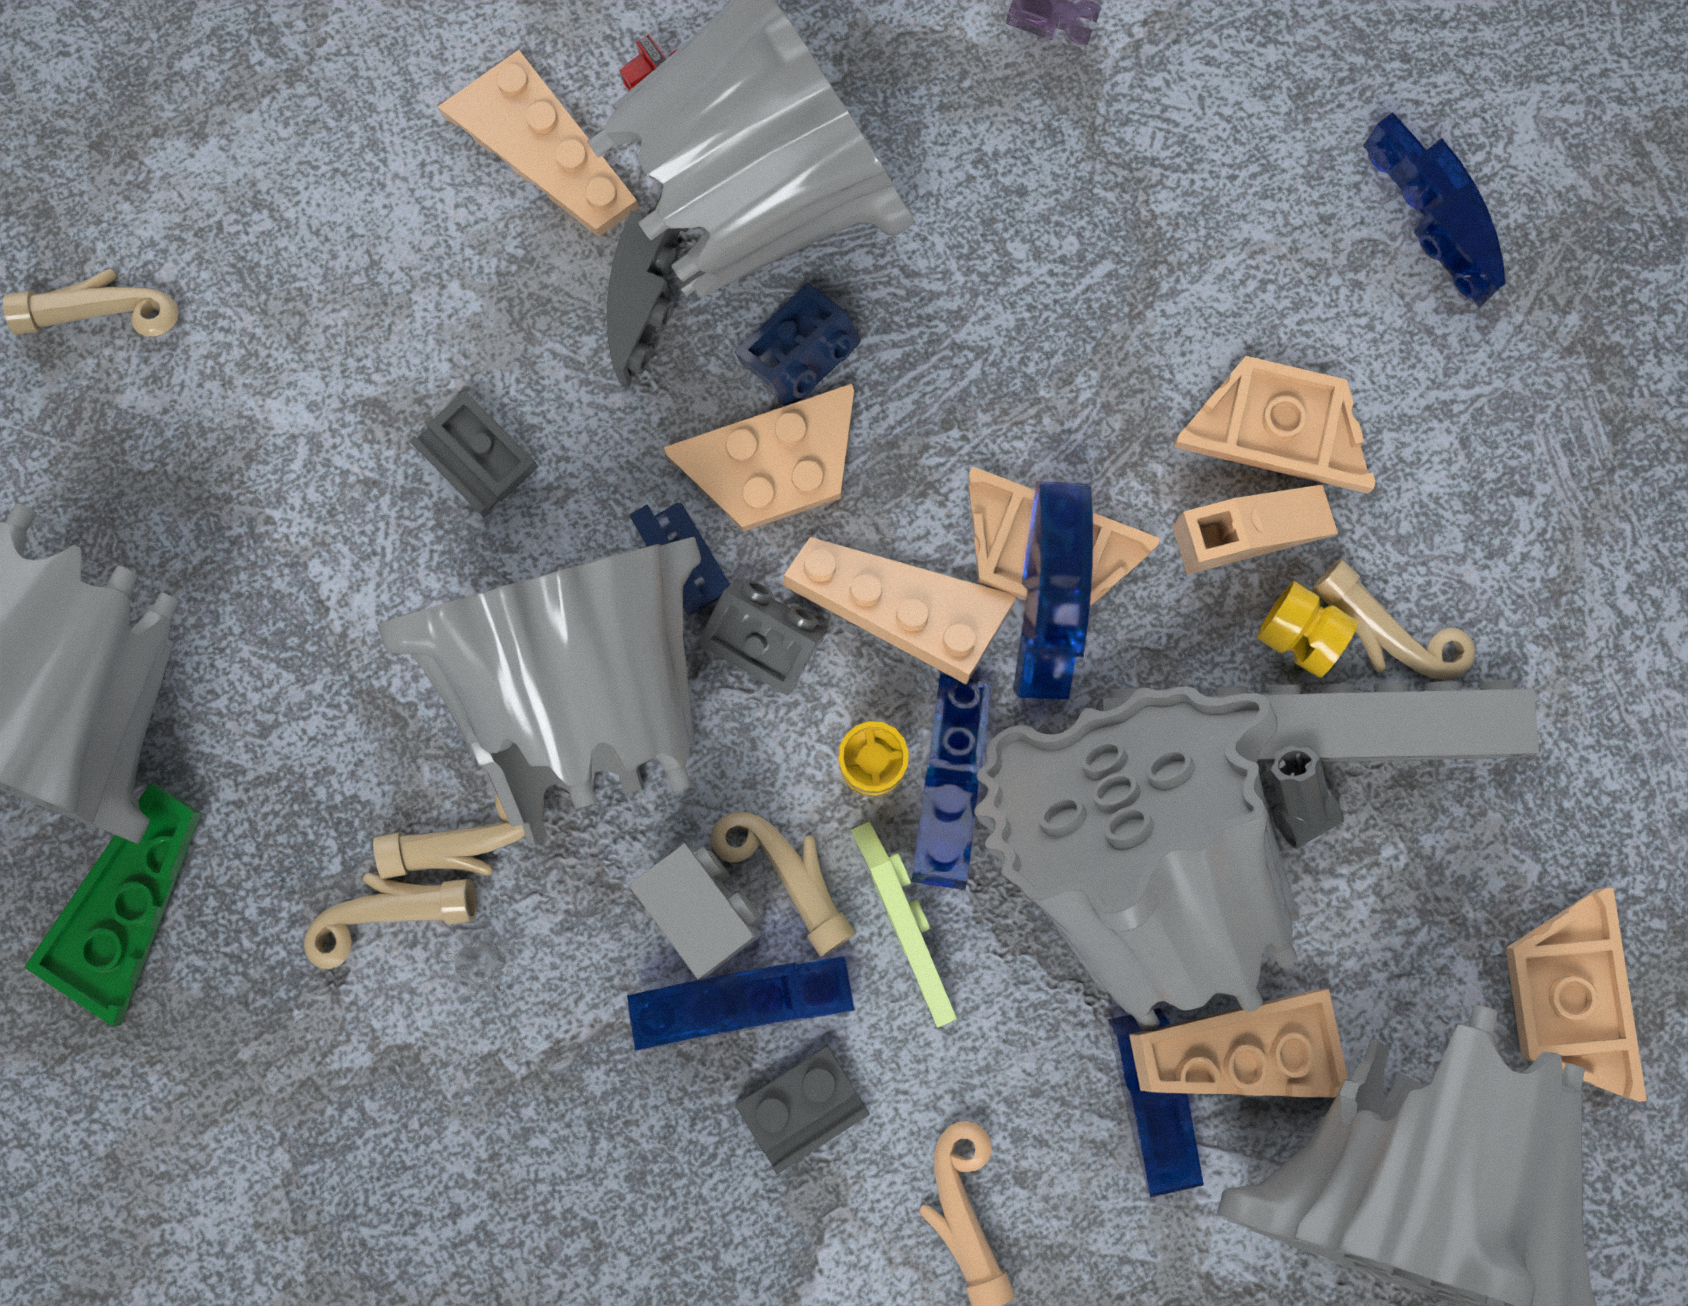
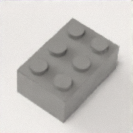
M683 843L628 886L695 977L701 979L712 975L759 939L762 934L756 926L763 921V918L745 894L742 895L737 892L732 895L724 882L731 875L713 851L710 852L704 846L698 850Z

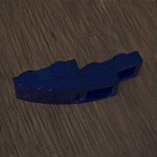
M1392 112L1376 125L1363 147L1367 150L1372 164L1379 171L1387 173L1401 189L1406 203L1413 209L1420 210L1425 216L1424 220L1413 232L1419 238L1423 251L1430 258L1438 260L1450 273L1455 287L1462 295L1472 298L1481 307L1506 284L1503 256L1488 208L1475 182L1444 139L1441 138L1426 150Z
M1036 481L1021 583L1027 589V597L1013 691L1018 698L1069 700L1076 657L1084 658L1093 569L1092 492L1089 484Z
M940 674L917 826L911 882L959 890L966 889L975 823L974 810L977 805L979 788L977 773L983 766L992 687V682L969 679L968 683L964 684L949 675Z
M845 956L800 964L794 962L737 972L626 996L634 1052L738 1034L747 1030L850 1013L855 1010Z

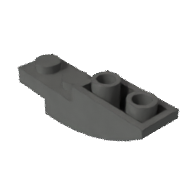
M661 193V195H660V197H659V200H658V202H657V204H656V206H655V208H654L653 211L656 210V207H657V205H658V203H659V201H660V199H661L662 193ZM630 211L613 259L606 313L608 344L613 369L619 383L628 387L635 373L641 375L649 363L652 354V346L649 343L656 328L663 329L671 316L674 302L670 300L671 296L666 279L659 277V275L665 277L669 273L676 255V248L673 247L680 231L687 232L689 228H668L656 238L650 240L638 223L645 216Z

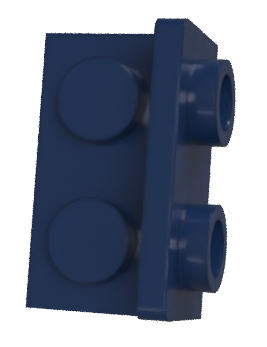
M807 283L736 349L734 353L741 364L770 386L781 404L787 406L799 402L803 397L811 393L823 378L840 362L849 357L861 340L847 312Z
M676 503L655 516L648 504L629 514L647 547L656 544L661 546L695 537L701 561L692 570L683 585V609L688 617L720 599L724 589L729 587L730 583L683 504Z

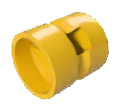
M1293 581L1283 591L1265 617L1256 634V639L1280 654L1289 650L1294 653V663L1316 677L1321 678L1331 669L1352 639L1359 622L1334 605L1322 608L1320 606V597L1298 582Z
M868 721L856 725L844 736L839 746L838 764L843 781L852 791L862 796L879 797L890 793L901 783L908 767L909 750L904 737L896 728L884 722Z

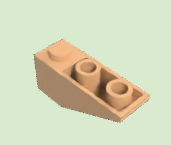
M1323 485L1238 497L1184 511L1172 525L1187 575L1338 534Z

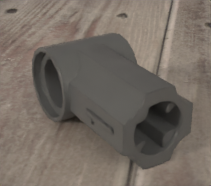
M1289 745L1274 754L1275 761L1270 768V773L1278 804L1270 808L1271 815L1285 840L1293 848L1297 849L1344 822V816L1337 800L1326 786L1321 759L1310 746L1297 748Z

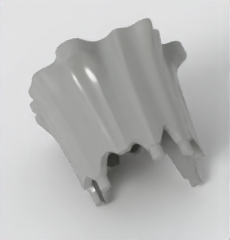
M729 0L725 7L698 33L612 105L615 111L607 121L605 129L587 141L597 157H600L615 145L642 141L637 159L650 178L656 179L663 184L662 196L656 210L638 222L650 240H653L668 228L703 227L706 229L699 241L688 253L671 265L680 278L677 282L686 296L696 290L698 295L703 298L717 289L780 258L856 224H872L881 229L886 235L895 236L916 223L893 187L894 184L886 173L881 161L833 90L799 33L775 0Z
M16 503L5 522L0 521V790L91 827L102 829L140 844L150 824V819L141 812L133 792L141 747L174 642L168 640L170 620L180 601L161 592L154 606L149 605L143 618L129 630V594L139 576L129 569L117 566L107 585L92 586L81 581L82 550L76 545H72L48 558L39 560L26 559L24 554L26 532L37 512Z
M695 537L661 546L656 544L583 565L558 570L537 578L501 586L477 595L443 603L377 624L384 648L388 652L410 654L421 666L446 704L479 766L487 771L511 827L522 825L528 844L536 843L548 837L542 820V799L547 788L552 785L570 792L575 809L582 808L597 802L593 789L596 772L609 771L616 775L618 774L623 792L628 794L644 789L639 767L655 757L666 771L672 793L691 787L685 764L689 757L690 745L695 744L683 641V585L692 570L701 561Z
M1188 686L1176 687L1170 690L1140 688L1123 705L1115 709L1100 711L1086 708L1081 712L1076 723L1070 729L1059 734H1043L1026 725H1016L1003 730L989 742L986 748L987 763L977 773L978 781L988 793L976 806L974 812L979 822L993 832L986 839L985 846L990 854L1004 863L1001 870L1003 876L1021 889L1029 899L1045 912L1100 990L1109 993L1119 1006L1133 1015L1139 1027L1144 1031L1154 1030L1160 1024L1153 1006L1161 1001L1174 1005L1181 1010H1192L1204 1006L1214 994L1223 993L1236 996L1243 1010L1254 1011L1263 1003V998L1257 988V984L1259 982L1264 949L1267 947L1273 953L1279 967H1289L1297 960V954L1291 943L1292 921L1299 920L1300 917L1280 856L1259 776V765L1257 764L1261 750L1271 740L1278 728L1277 716L1269 699L1262 694L1244 693L1225 698H1209L1200 694L1195 688Z
M1474 1005L1469 1027L1457 1025L1432 1083L1425 1086L1409 1076L1398 1075L1388 1097L1385 1099L1383 1094L1384 1066L1389 1047L1377 1040H1369L1365 1060L1356 1069L1351 1080H1344L1333 1104L1306 1145L1262 1183L1255 1186L1246 1185L1226 1188L1222 1192L1216 1216L1247 1230L1273 1238L1282 1244L1320 1256L1325 1260L1460 1306H1597L1591 1288L1583 1237L1582 1102L1580 1091L1585 1069L1574 1064L1565 1063L1564 1073L1562 1074L1561 1055L1553 1052H1542L1528 1069L1521 1073L1512 1071L1500 1057L1493 1035L1498 1012L1488 1007Z

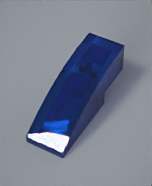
M1161 1008L1153 1009L1160 1021L1158 1027L1171 1024ZM1131 1014L1107 1019L1130 1126L1150 1198L1204 1186L1188 1094L1140 1091L1129 1034L1144 1030L1139 1027L1136 1019Z

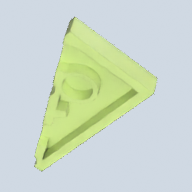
M870 821L851 829L854 840L871 872L872 881L904 954L908 958L937 1028L956 1020L957 1017L921 934L930 929L928 921L918 900L915 899L908 903L902 887L911 884V881L899 854L888 857Z

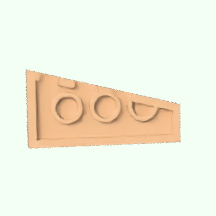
M520 50L510 55L438 106L444 118L453 125H458L473 137L475 142L489 153L492 151L509 164L515 173L527 182L530 181L548 195L551 201L598 237L628 217L630 211L635 212L639 209L636 198L603 156H596L587 142L589 138Z
M812 537L803 546L783 578L784 587L964 684L968 683L1013 608L1017 598L1014 594Z
M1314 989L1265 1001L1254 1011H1245L1240 1007L1157 1027L1151 1031L1129 1034L1140 1091L1336 1098L1344 1080H1348L1329 989Z

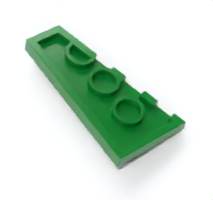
M152 783L149 784L138 800L141 812L150 819V824L140 844L114 835L24 966L25 969L111 1026H120L122 1024L201 816V812L161 786Z

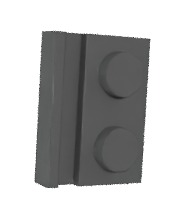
M465 390L427 424L428 428L418 437L414 436L409 441L483 518L489 514V510L498 501L502 502L539 467Z
M829 1045L824 1046L735 1104L761 1150L772 1164L776 1174L787 1169L870 1115L869 1110L859 1097Z

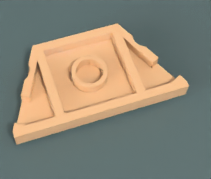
M1249 356L1243 358L1196 416L1180 432L1173 446L1174 448L1366 494L1370 493L1375 486L1373 472L1368 473L1361 445L1364 443L1361 427L1352 413L1354 402L1348 380Z
M852 384L666 446L664 450L668 460L674 466L680 468L704 495L715 502L726 513V516L745 532L841 499L851 413L854 402V389Z
M972 466L969 472L968 486L978 583L1014 594L1021 600L1070 619L1077 620L1152 553L1160 542L1161 538Z
M1614 888L1595 889L1506 947L1521 1057L1535 1062L1542 1052L1557 1053L1561 1055L1562 1074L1564 1073L1565 1063L1574 1064L1585 1069L1583 1082L1629 1100L1647 1101Z

